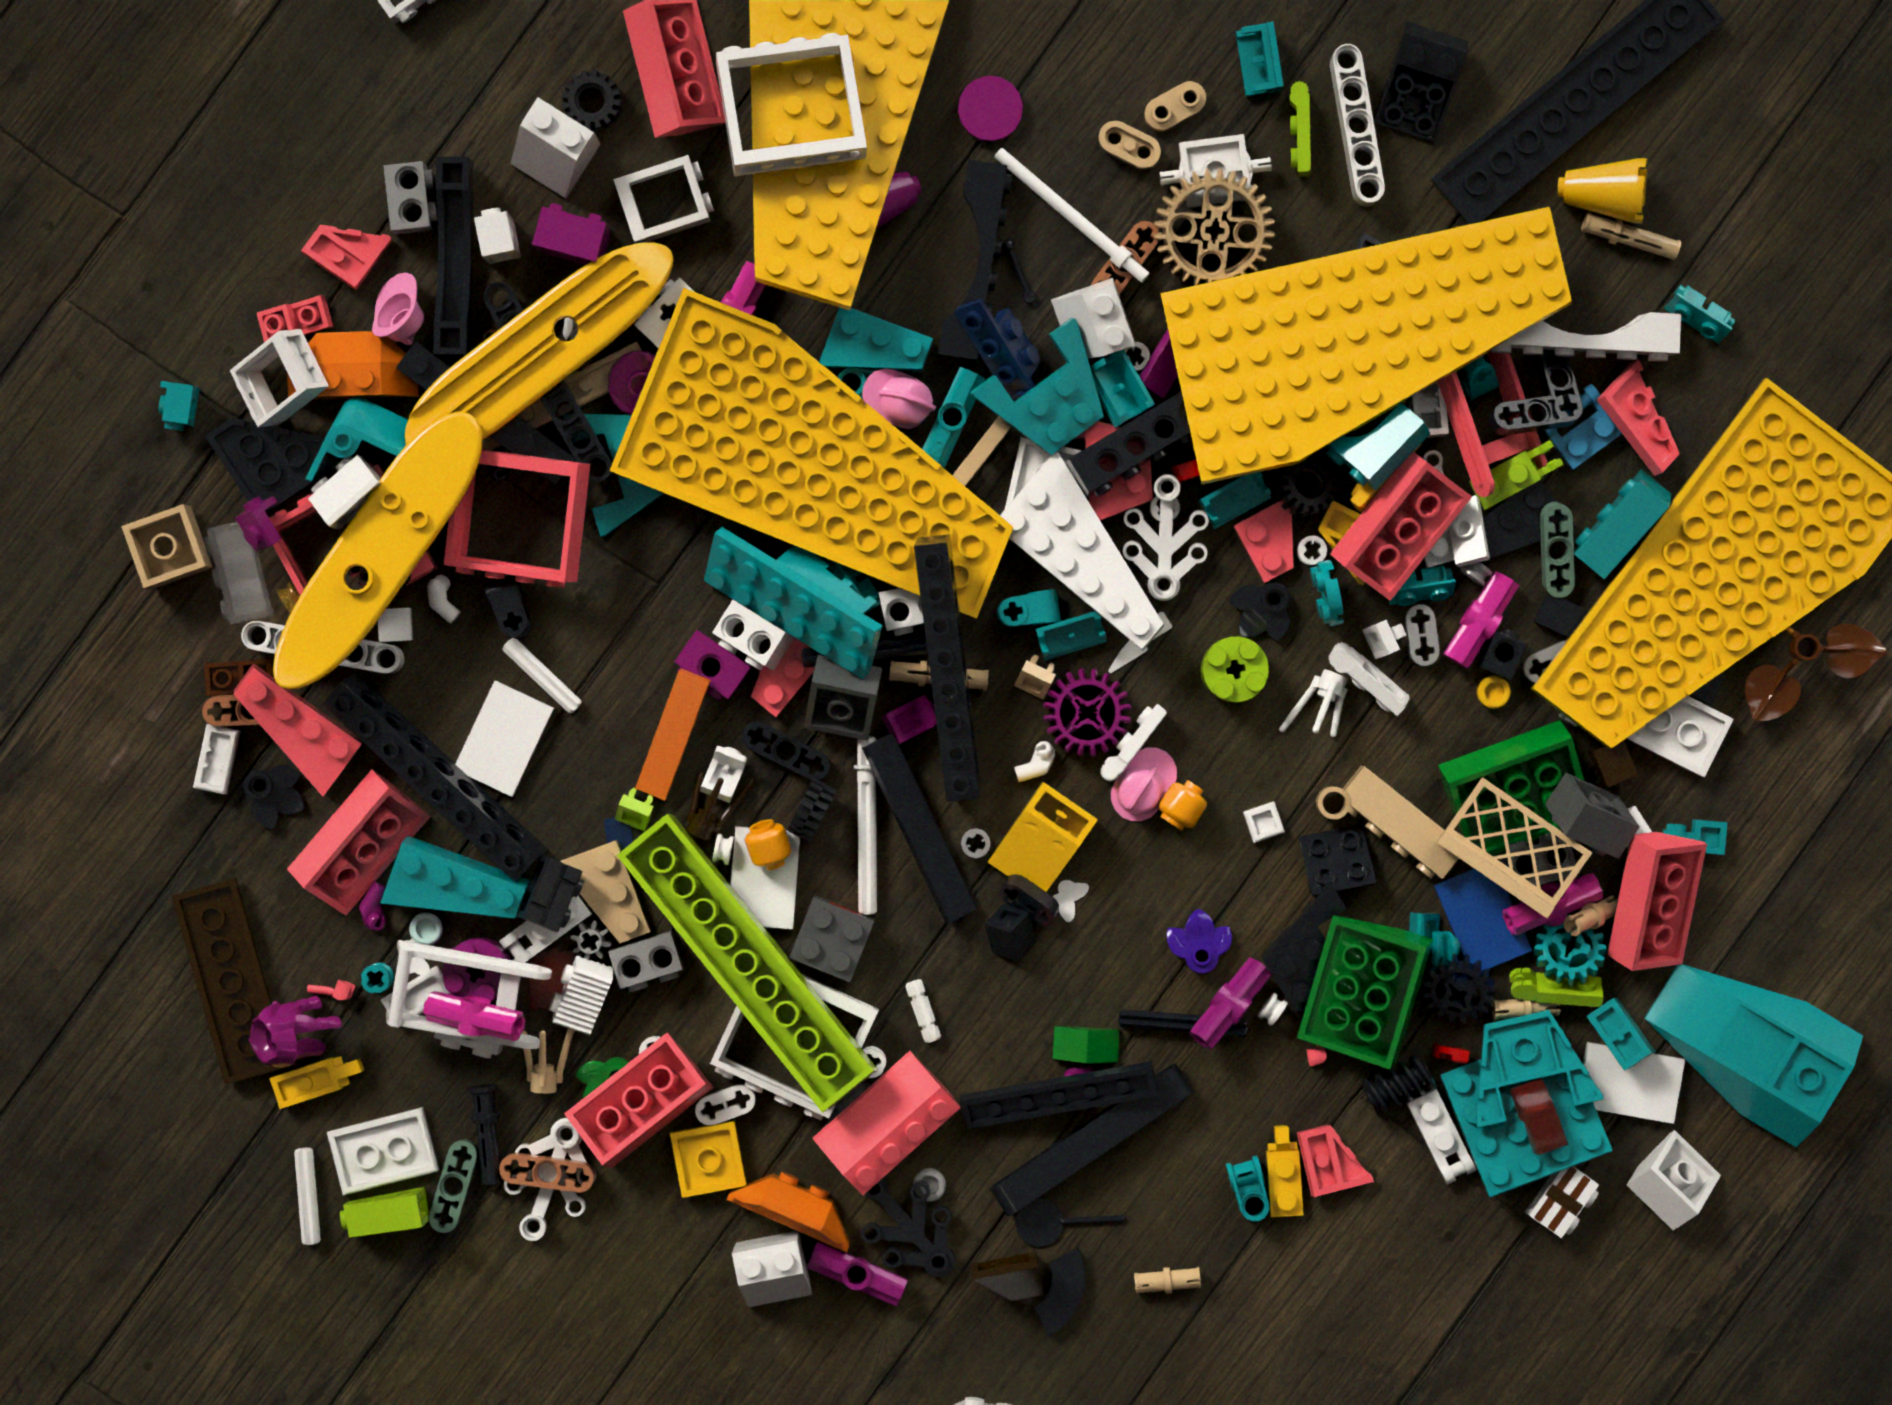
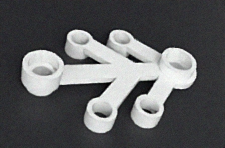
M1172 474L1159 476L1154 484V492L1160 498L1159 535L1147 524L1142 511L1138 508H1131L1124 514L1126 526L1134 528L1158 554V568L1142 553V546L1138 541L1130 540L1126 542L1123 547V555L1127 560L1133 561L1149 578V593L1160 601H1168L1174 598L1180 589L1179 579L1196 563L1205 561L1208 555L1207 547L1204 544L1194 543L1189 547L1188 555L1171 569L1172 554L1197 531L1204 530L1209 523L1207 513L1202 510H1196L1190 515L1189 521L1172 536L1173 501L1179 495L1181 488L1178 478ZM1164 481L1173 483L1174 489L1171 492L1166 493L1162 490L1161 484ZM1132 512L1140 516V521L1136 524L1130 523L1127 519V516ZM1194 516H1204L1205 524L1196 526L1193 523ZM1129 545L1138 547L1139 553L1136 556L1127 554L1126 548ZM1195 547L1203 549L1204 556L1202 558L1196 559L1192 556L1191 552ZM1162 578L1168 579L1170 582V587L1166 590L1158 587V581Z
M568 1118L556 1121L551 1128L549 1136L532 1144H521L515 1151V1153H519L520 1149L527 1148L530 1150L531 1155H537L554 1148L552 1154L554 1158L565 1159L568 1152L571 1160L587 1162L579 1146L582 1138ZM569 1128L573 1132V1137L569 1140L563 1139L561 1136L562 1129ZM545 1163L539 1167L538 1175L543 1181L550 1182L556 1178L557 1171L552 1164ZM562 1165L563 1175L559 1183L565 1184V1178H569V1176L566 1173L564 1166ZM578 1168L576 1178L579 1184L582 1185L584 1180L581 1178V1172L584 1169ZM532 1169L526 1171L529 1172L527 1179L533 1180ZM594 1169V1171H595V1180H596V1178H597V1172H596V1170ZM504 1181V1189L511 1195L519 1194L526 1187L525 1185H520L518 1190H512L508 1182ZM540 1188L532 1213L526 1215L521 1221L520 1233L526 1240L536 1241L545 1234L547 1223L544 1216L554 1189ZM560 1190L566 1202V1212L573 1217L580 1216L586 1208L584 1199L578 1196L576 1192ZM570 1202H580L581 1210L573 1212L570 1209ZM535 1220L539 1223L540 1229L537 1232H533L528 1228L530 1221Z

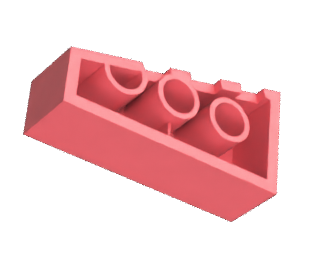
M254 663L234 689V696L317 791L324 796L361 746V740L354 733L291 689L280 687L274 677Z

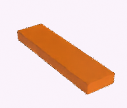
M682 668L678 671L635 789L664 801L668 798L711 680Z

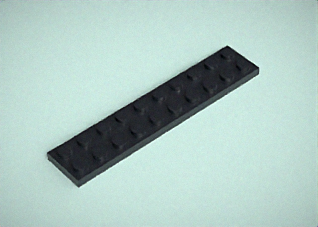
M1645 0L1434 175L1430 181L1467 225L1483 221L1720 24L1724 18L1709 0Z

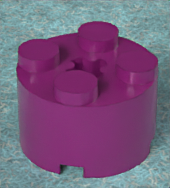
M485 937L466 940L452 949L510 960L508 953L500 943ZM445 962L443 965L445 988L451 995L458 997L478 996L493 1001L497 998L501 973L481 969L485 972V975L476 979L474 978V972L471 971V967Z

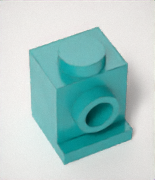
M161 381L160 388L165 389L166 394L160 397L158 412L159 415H162V421L165 422L164 429L184 431V425L194 427L200 388L193 385Z

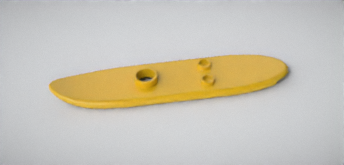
M654 242L625 246L599 257L597 262L592 261L557 284L446 370L426 390L410 413L405 429V444L407 445L420 431L435 420L455 412L469 413L478 420L482 431V440L502 428L613 342L645 312L661 292L670 276L674 261L671 250L665 245ZM563 318L573 319L578 325L577 336L570 341H561L556 338L554 327L558 320Z
M464 412L447 414L425 427L397 455L381 477V484L378 487H374L308 582L285 624L273 663L274 679L280 687L284 689H298L308 686L338 667L374 627L461 502L475 475L482 452V431L478 420L471 414ZM354 566L364 567L368 572L367 585L360 590H353L346 584V574Z

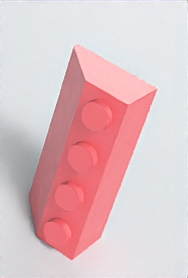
M644 0L623 10L655 138L678 136L725 124L722 98L697 0Z
M1412 452L1385 482L1330 555L1391 601L1472 496L1415 452Z
M371 769L287 870L305 890L347 916L369 890L372 883L381 876L397 857L404 839L407 836L414 837L431 816L394 784Z
M1660 832L1641 833L1633 836L1629 843L1607 953L1609 957L1631 971L1680 965L1683 963L1707 848L1705 842Z
M667 1032L564 1114L601 1165L612 1169L714 1087L692 1058Z
M909 1051L813 1137V1140L841 1174L864 1195L961 1107L944 1085Z

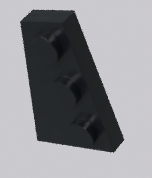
M1540 480L1513 494L1483 517L1490 558L1541 541V510L1545 505L1556 502V500ZM1555 510L1554 516L1549 517V520L1555 524L1556 532H1549V536L1562 533L1558 530V520L1564 519V515L1560 514L1558 510Z

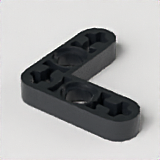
M1544 350L1542 355H1534L1544 397L1500 403L1490 413L1489 425L1491 429L1499 435H1513L1571 426L1581 416L1583 409L1569 357L1554 356V354L1551 355L1550 351ZM1552 373L1562 375L1565 379V386H1555L1550 380V375ZM1563 404L1566 409H1571L1572 413L1569 416L1565 411L1560 410ZM1531 407L1538 408L1543 414V421L1536 422L1532 420L1528 415V409ZM1502 413H1504L1506 418L1515 417L1519 413V417L1512 419L1508 425L1505 420H1500L1499 418Z

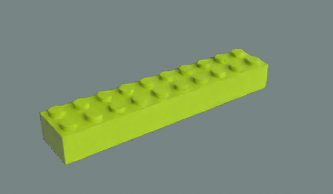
M666 814L617 854V857L822 1113L831 1109L878 1070L674 815Z

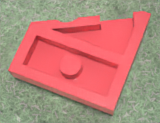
M320 224L301 252L345 284L357 290L392 242V237L386 234L381 236L366 234L354 229L340 230L334 226Z
M1283 499L1233 526L1263 583L1294 568L1292 514H1290L1291 508L1284 510L1281 507L1285 503Z
M1331 1125L1296 1132L1311 1196L1317 1197L1374 1182L1372 1175L1362 1167L1349 1147L1344 1145L1340 1136Z

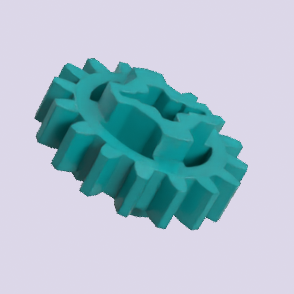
M1564 923L1553 927L1544 924L1543 934L1537 933L1535 941L1538 945L1534 947V955L1539 956L1536 965L1537 967L1546 966L1545 977L1555 974L1557 984L1563 978L1568 980L1569 986H1573L1574 979L1579 978L1584 984L1587 981V974L1596 977L1598 973L1597 967H1603L1605 958L1603 955L1606 953V945L1601 944L1604 936L1602 933L1594 935L1595 929L1590 928L1577 936H1571V932H1566ZM1575 943L1572 952H1569L1568 957H1565L1568 949Z

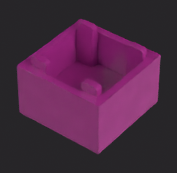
M551 203L549 208L542 206L532 242L533 247L539 253L584 265L592 261L597 262L599 257L606 254L612 231L604 221H601L602 217L600 215L591 213L589 218L563 211V207L559 204Z

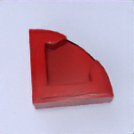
M1433 1043L1431 1055L1439 1059H1449L1453 1062L1466 1064L1469 1060L1470 1051L1465 1048Z

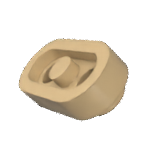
M1188 81L1152 99L1147 104L1144 112L1146 124L1155 131H1166L1198 114L1206 102L1205 90L1198 83ZM1187 92L1193 93L1196 96V101L1193 103L1186 102L1184 94ZM1164 108L1167 111V117L1163 119L1158 118L1155 115V110Z
M1121 121L1107 122L1099 132L1098 142L1104 152L1138 169H1149L1160 158L1161 148L1155 138ZM1110 134H1118L1121 141L1118 144L1110 143L1108 139ZM1140 148H1147L1150 156L1142 159L1138 156V150Z

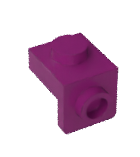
M258 496L243 505L245 511L235 517L243 531L245 540L253 547L254 551L272 546L281 540L280 535L265 512L266 509L277 502L274 496L265 500Z
M922 695L881 716L889 734H894L898 744L937 725L935 707L927 699L926 695Z

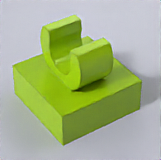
M632 788L628 796L623 794L618 805L615 820L645 832L654 807L652 806L653 796L649 794L645 802L635 799L637 789Z

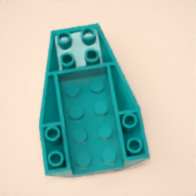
M1684 964L1674 967L1644 1017L1739 1114L1794 1147H1797L1822 1122L1855 1066L1863 1035L1806 1001Z

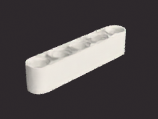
M1344 44L1339 46L1330 59V71L1352 196L1357 204L1369 207L1374 205L1383 196L1385 184L1362 54L1356 46ZM1341 54L1350 55L1354 60V66L1350 69L1341 67L1338 63V56ZM1347 86L1356 87L1360 93V98L1356 101L1346 99L1343 89ZM1353 118L1361 119L1365 124V131L1362 133L1353 132L1349 127V120ZM1358 150L1367 151L1371 157L1370 164L1366 166L1358 164L1354 158L1355 152ZM1364 182L1372 183L1376 188V196L1372 198L1363 196L1360 191V185Z
M252 621L244 626L241 638L244 645L252 650L275 654L285 625ZM260 626L266 632V639L262 644L257 645L252 640V632ZM363 639L359 644L363 649V656L360 661L352 662L347 657L340 666L379 673H395L404 664V654L395 645ZM387 649L391 650L395 655V663L390 668H385L380 662L381 653Z

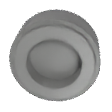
M924 1168L916 1174L913 1184L916 1181L922 1180L930 1186L931 1192L927 1202L938 1200L944 1194L946 1181L939 1170ZM923 1186L915 1187L916 1195L921 1197L926 1194V1189Z

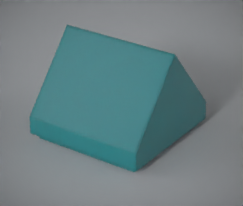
M1410 912L1409 931L1432 939V932L1439 931L1440 915L1436 913Z

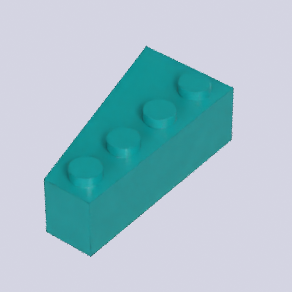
M407 836L401 843L380 903L515 918L531 880L521 877L514 882L501 869Z

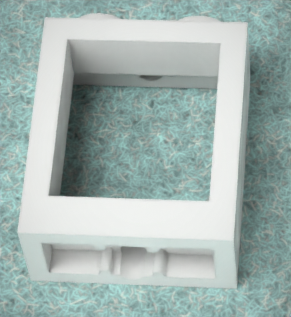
M689 155L613 179L635 244L649 242L711 221L708 213L714 211L708 192L701 193L698 182L704 179L698 161L691 163ZM684 168L698 212L645 229L631 185Z
M301 329L278 331L230 370L257 428L282 424L329 387ZM280 356L296 392L277 406L261 370Z

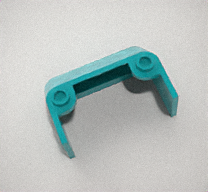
M362 397L349 398L344 402L305 479L313 483L327 453L339 458H347L357 451L362 440L397 456L406 446L405 429L408 420Z

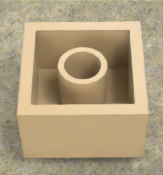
M182 504L121 526L141 583L145 589L152 590L213 568L193 510L189 505Z

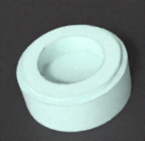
M420 913L412 919L409 932L415 942L432 945L441 938L443 926L440 919L434 914Z

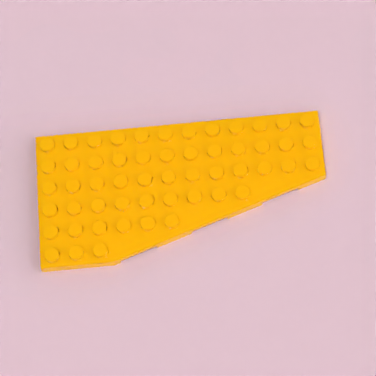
M749 0L750 48L755 47V45L761 42L782 44L798 37L812 40L820 39L821 36L829 33H837L840 36L848 35L867 145L866 159L753 174L755 282L850 311L950 0ZM840 54L750 66L752 150L853 136Z
M1550 207L1160 293L1201 484L1301 463L1308 456L1351 431L1354 432L1442 378L1448 377L1487 354L1489 350L1571 305L1572 299Z
M683 288L609 471L920 596L914 551L917 538L950 534L960 613L977 619L1013 526L869 404H865L858 394L807 353L778 326Z
M1768 378L1763 379L1672 500L1670 507L1657 520L1531 690L1608 749L1613 748L1671 706L1702 687L1735 662L1863 576L1892 538V473Z

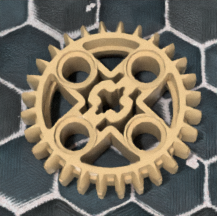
M1206 168L1205 178L1202 179L1194 171L1192 172L1193 182L1189 183L1182 177L1180 178L1183 186L1181 190L1174 186L1170 187L1175 195L1172 199L1163 196L1162 200L1168 205L1167 209L1157 208V213L1164 217L1163 220L1154 221V226L1163 228V232L1154 235L1156 240H1164V244H1161L1157 250L1158 252L1168 251L1169 254L1165 256L1163 263L1168 264L1174 261L1175 264L1171 269V273L1175 274L1183 270L1184 272L1181 277L1183 282L1192 276L1194 277L1193 286L1199 285L1201 280L1209 283L1238 275H1245L1248 268L1258 272L1259 270L1254 263L1256 259L1262 262L1267 260L1261 251L1262 249H1272V246L1265 242V238H1273L1275 233L1266 230V226L1273 225L1275 220L1265 218L1264 215L1271 212L1272 208L1271 206L1261 207L1260 204L1266 199L1265 194L1255 197L1254 194L1258 186L1254 184L1247 189L1245 187L1248 180L1246 176H1243L1239 182H1236L1235 171H1231L1228 178H1224L1223 170L1219 168L1216 177H1212L1209 169ZM1215 188H1222L1227 192L1226 200L1220 205L1212 204L1209 201V193ZM1203 190L1201 212L1178 210L1189 196ZM1233 192L1247 202L1254 217L1232 215ZM1206 211H1210L1209 216H1206ZM1223 212H1226V217L1229 221L1234 222L1232 226L1234 240L1227 239L1230 229L1226 219L1222 218ZM1194 218L1202 219L1199 224V232L1203 240H1206V246H1203L1200 237L1195 236L1197 224ZM1216 218L1219 227L1223 228V231L1217 232L1216 237L1212 240L1210 232L1205 229L1206 227H1211ZM1176 219H1188L1191 222L1190 230L1185 234L1175 233L1172 226ZM1244 224H1252L1256 227L1255 236L1246 241L1238 237L1239 228ZM1175 241L1197 244L1196 266L1189 263L1181 255ZM1219 242H1223L1222 248L1219 247ZM1228 247L1250 248L1241 261L1226 268ZM1213 253L1219 256L1220 263L1217 268L1207 270L1202 266V259L1205 255Z

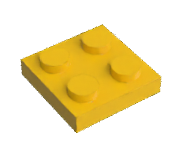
M735 1120L670 1133L682 1198L747 1185Z

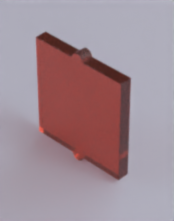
M553 948L552 951L539 952L528 960L529 964L540 965L552 970L550 979L529 978L530 1009H549L554 993L561 994L565 985L560 983L566 964L572 966L576 956L583 958L582 951L573 953V950L559 951L558 948Z

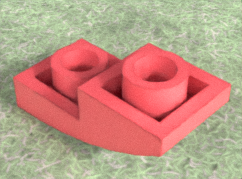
M322 295L293 304H283L256 313L264 342L278 331L301 329L305 336L333 328L326 297Z

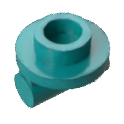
M1450 931L1432 932V939L1434 940L1432 943L1431 965L1439 966V959L1441 957L1450 962L1452 954L1459 955V940Z

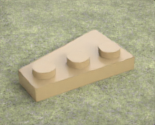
M615 840L560 862L583 871L580 878L584 880L580 895L616 940L622 943L651 932V928L630 872L617 857V854L622 850L618 840Z

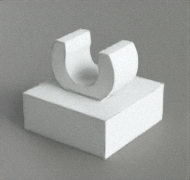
M1387 620L1362 630L1375 660L1400 650L1396 640L1406 636L1402 624L1390 627Z

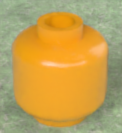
M1188 780L1184 785L1176 782L1172 783L1159 802V810L1162 812L1160 817L1181 831L1184 827L1193 828L1207 807L1206 800L1201 797L1204 790Z
M773 819L759 821L749 827L750 832L746 834L744 841L752 863L755 866L766 867L768 871L785 865L784 860L790 856L792 847L784 826L780 823H774Z

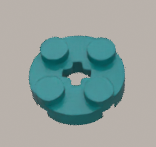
M1331 560L1317 562L1316 567L1310 568V575L1313 586L1317 587V591L1320 592L1321 596L1320 599H1316L1319 618L1323 619L1324 624L1328 623L1329 626H1335L1344 623L1340 616L1343 614V605L1337 578L1331 579L1329 570L1334 569Z

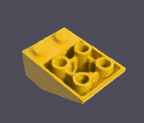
M1042 782L992 854L988 863L1007 876L1013 874L1021 875L1047 892L1098 819Z

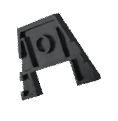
M1331 882L1323 886L1322 892L1317 898L1305 906L1299 918L1291 926L1288 925L1261 956L1295 1012L1303 1011L1306 1008L1326 940L1318 926L1331 919L1333 915H1338L1347 909Z

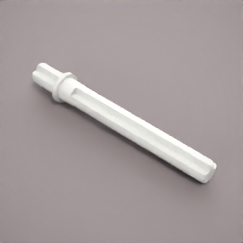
M869 736L868 741L857 740L858 765H854V769H857L858 911L863 915H872L877 912V779L862 750V747L876 741L875 737Z

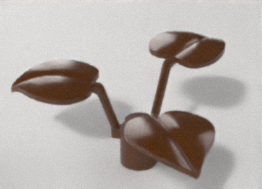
M1846 623L1832 627L1826 636L1828 646L1821 645L1818 638L1814 635H1800L1798 631H1795L1790 626L1784 630L1793 637L1789 647L1793 657L1792 661L1782 671L1774 665L1759 666L1751 671L1746 679L1744 687L1745 697L1751 717L1755 721L1773 720L1786 714L1796 705L1801 694V685L1796 678L1787 676V674L1800 661L1813 660L1820 652H1828L1826 664L1835 675L1842 678H1855L1867 672L1879 659L1886 655L1885 647L1872 633L1854 624Z

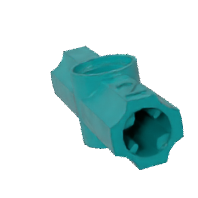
M959 367L922 448L943 468L947 465L976 401L969 392L985 381L984 377L962 367ZM948 409L958 410L962 416L961 422L956 426L945 424L943 421L945 411Z

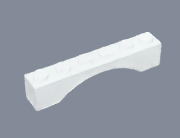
M1649 312L1638 315L1628 324L1611 333L1602 335L1568 333L1542 321L1491 349V352L1511 353V348H1522L1523 354L1542 355L1543 350H1555L1554 356L1570 357L1574 356V351L1586 352L1587 358H1606V353H1617V359L1635 360L1637 355H1648V361H1668V356L1680 353L1681 314Z

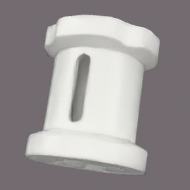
M865 1047L862 1050L866 1055L871 1054L873 1058L879 1057L880 1059L876 1066L878 1070L868 1078L878 1077L883 1073V1069L886 1066V1056L878 1047Z

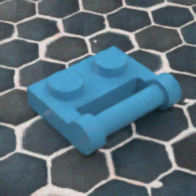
M1592 384L1582 390L1583 394L1580 395L1582 409L1591 404L1596 410L1594 414L1562 437L1558 433L1557 428L1542 430L1548 440H1551L1554 448L1570 470L1575 469L1622 434L1596 400L1600 393ZM1565 407L1561 409L1568 416L1572 413L1571 409H1566Z

